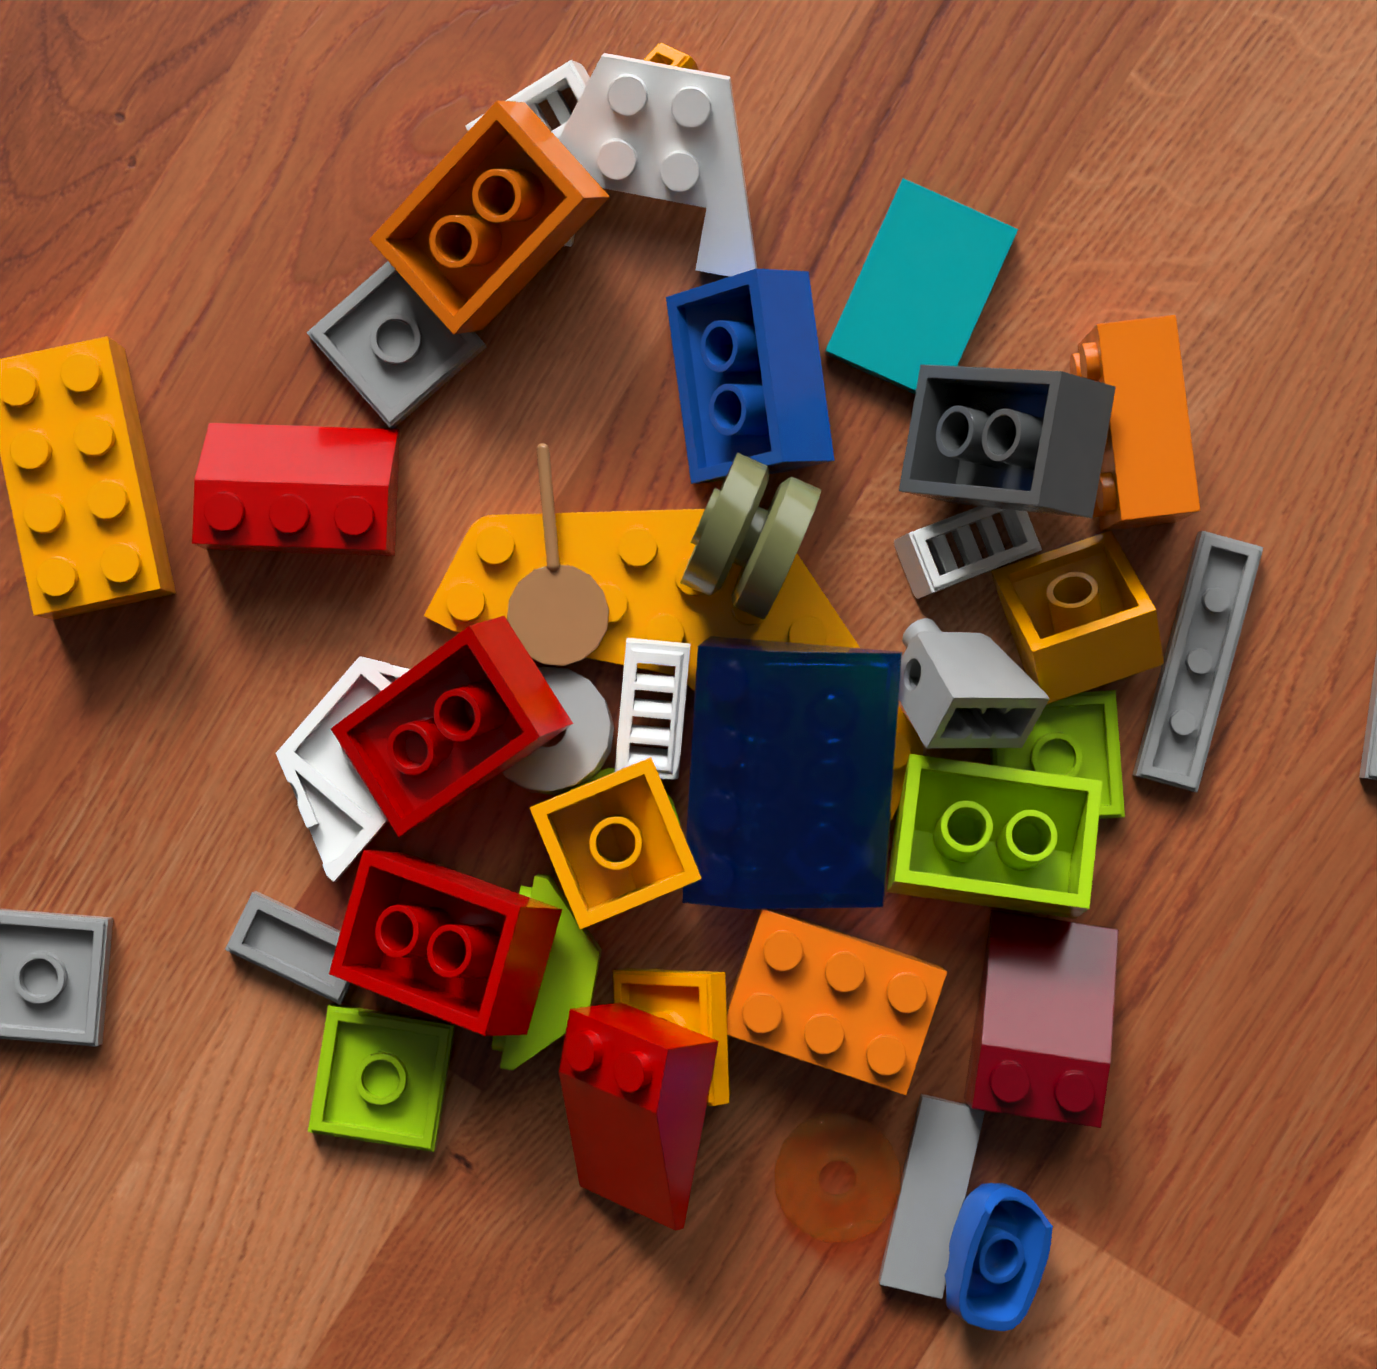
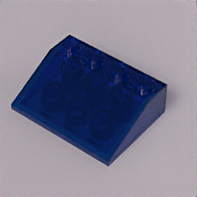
M710 636L698 645L686 841L702 879L683 887L682 903L739 909L880 908L884 906L903 652Z

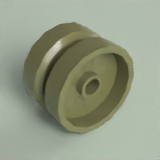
M737 452L721 489L714 488L690 542L695 545V548L680 583L711 596L721 589L733 563L742 566L731 594L733 607L764 620L798 552L820 498L821 489L791 476L779 485L768 510L759 507V503L770 478L768 466Z

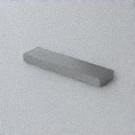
M1206 531L1198 532L1133 776L1191 792H1198L1263 547Z

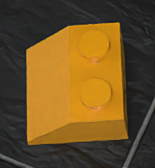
M1111 530L992 571L993 581L1022 665L1027 675L1050 698L1047 704L1164 664L1156 608Z
M652 757L530 807L580 930L702 879Z

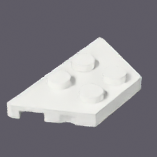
M359 656L276 752L287 782L290 783L298 801L297 806L304 823L309 828L323 861L322 866L326 876L333 882H336L387 824L388 819L330 728L410 670Z

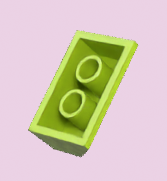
M910 754L908 756L894 827L886 892L1076 919L1090 909L1103 781Z

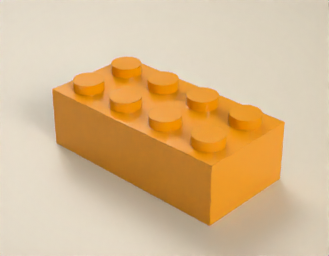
M106 336L0 359V457L33 616L55 620L176 594L125 348Z

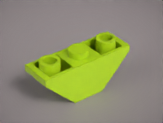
M539 873L534 876L533 887L521 885L519 894L562 909V913L527 1035L493 1036L492 1050L503 1051L500 1068L512 1071L566 1033L570 1009L592 1006L602 950L587 927L579 929L567 898L550 875Z

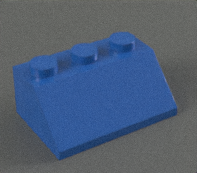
M756 268L666 297L691 484L725 480L737 452L767 465L769 474L789 472L835 461L809 271Z

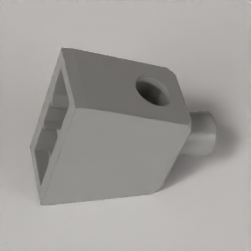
M929 618L920 619L912 623L905 630L902 637V642L907 649L892 676V687L925 747L1022 748L1050 699L1048 695L990 637L982 633L942 632L936 623Z

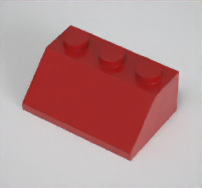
M209 423L194 479L192 544L206 550L395 556L400 430Z

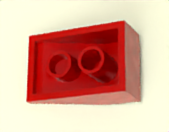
M501 616L469 625L330 729L394 831L400 837L518 763L567 729L573 722L506 617Z
M622 1002L570 1009L559 1076L580 1187L675 1231L684 1229L719 1041Z

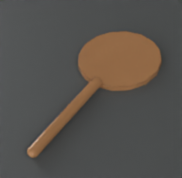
M541 443L537 446V461L547 566L534 569L518 582L509 599L507 620L531 658L542 664L565 666L582 661L598 648L607 631L609 608L603 590L591 575L574 566L560 565L549 446Z

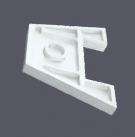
M604 53L559 137L560 142L604 189L706 208L696 271L731 277L756 269L757 262L731 77ZM575 234L564 246H572Z

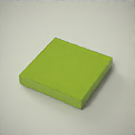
M1116 690L1081 692L1046 704L1022 748H990L991 765L1103 781L1099 819L1125 817Z
M332 1003L328 1005L308 1132L434 1152L437 1146L456 1024Z

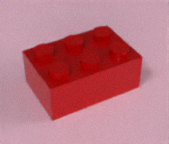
M363 850L329 975L484 1036L527 1035L562 909L408 853Z

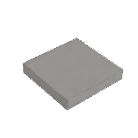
M388 261L307 332L310 338L391 429L397 427L486 348L485 343L475 332L453 335Z
M0 909V1039L99 1046L103 1044L113 926L112 917Z

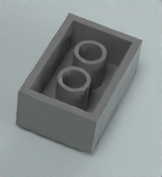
M920 365L899 491L953 504L1093 518L1116 387L1063 371Z

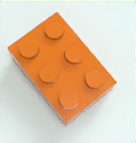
M497 100L369 240L453 335L481 331L595 214L610 196L525 102Z
M1176 315L1097 324L1078 344V353L1071 354L1070 356L1071 374L1116 387L1093 518L1099 517L1101 532L1176 523L1201 511Z
M760 904L726 1005L727 1035L906 1095L947 971L938 964Z

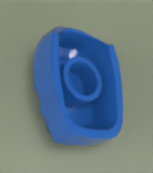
M985 1183L974 1189L961 1206L949 1242V1262L945 1273L946 1306L953 1314L968 1324L996 1331L1014 1329L1026 1316L1036 1295L1049 1257L1053 1226L1038 1205L1025 1192L1005 1183Z

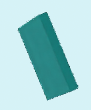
M902 178L824 354L916 394L920 365L958 366L1018 229Z

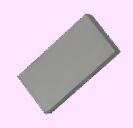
M252 892L225 948L226 951L338 1004L343 1003L352 984L329 975L340 930L262 893Z

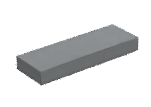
M924 1094L920 1095L878 1278L880 1285L942 1299L946 1284L945 1273L949 1262V1242L959 1211L966 1197L985 1114L984 1110L973 1109L970 1105Z

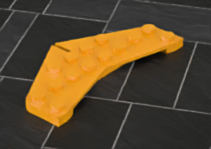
M705 509L555 513L560 565L574 566L591 575L603 590L609 608L607 631L598 648L586 658L624 665L627 638L691 643L687 685L846 835L876 850L899 806L908 756L910 754L923 755V744L916 730L799 555L796 554L766 618L762 620L733 607L731 594L742 566L733 563L721 589L711 596L680 583L695 548V545L690 542ZM542 513L487 515L474 522L466 533L424 616L458 633L469 625L505 616L507 619L509 599L518 582L534 569L547 566ZM638 663L637 668L675 676L676 666Z

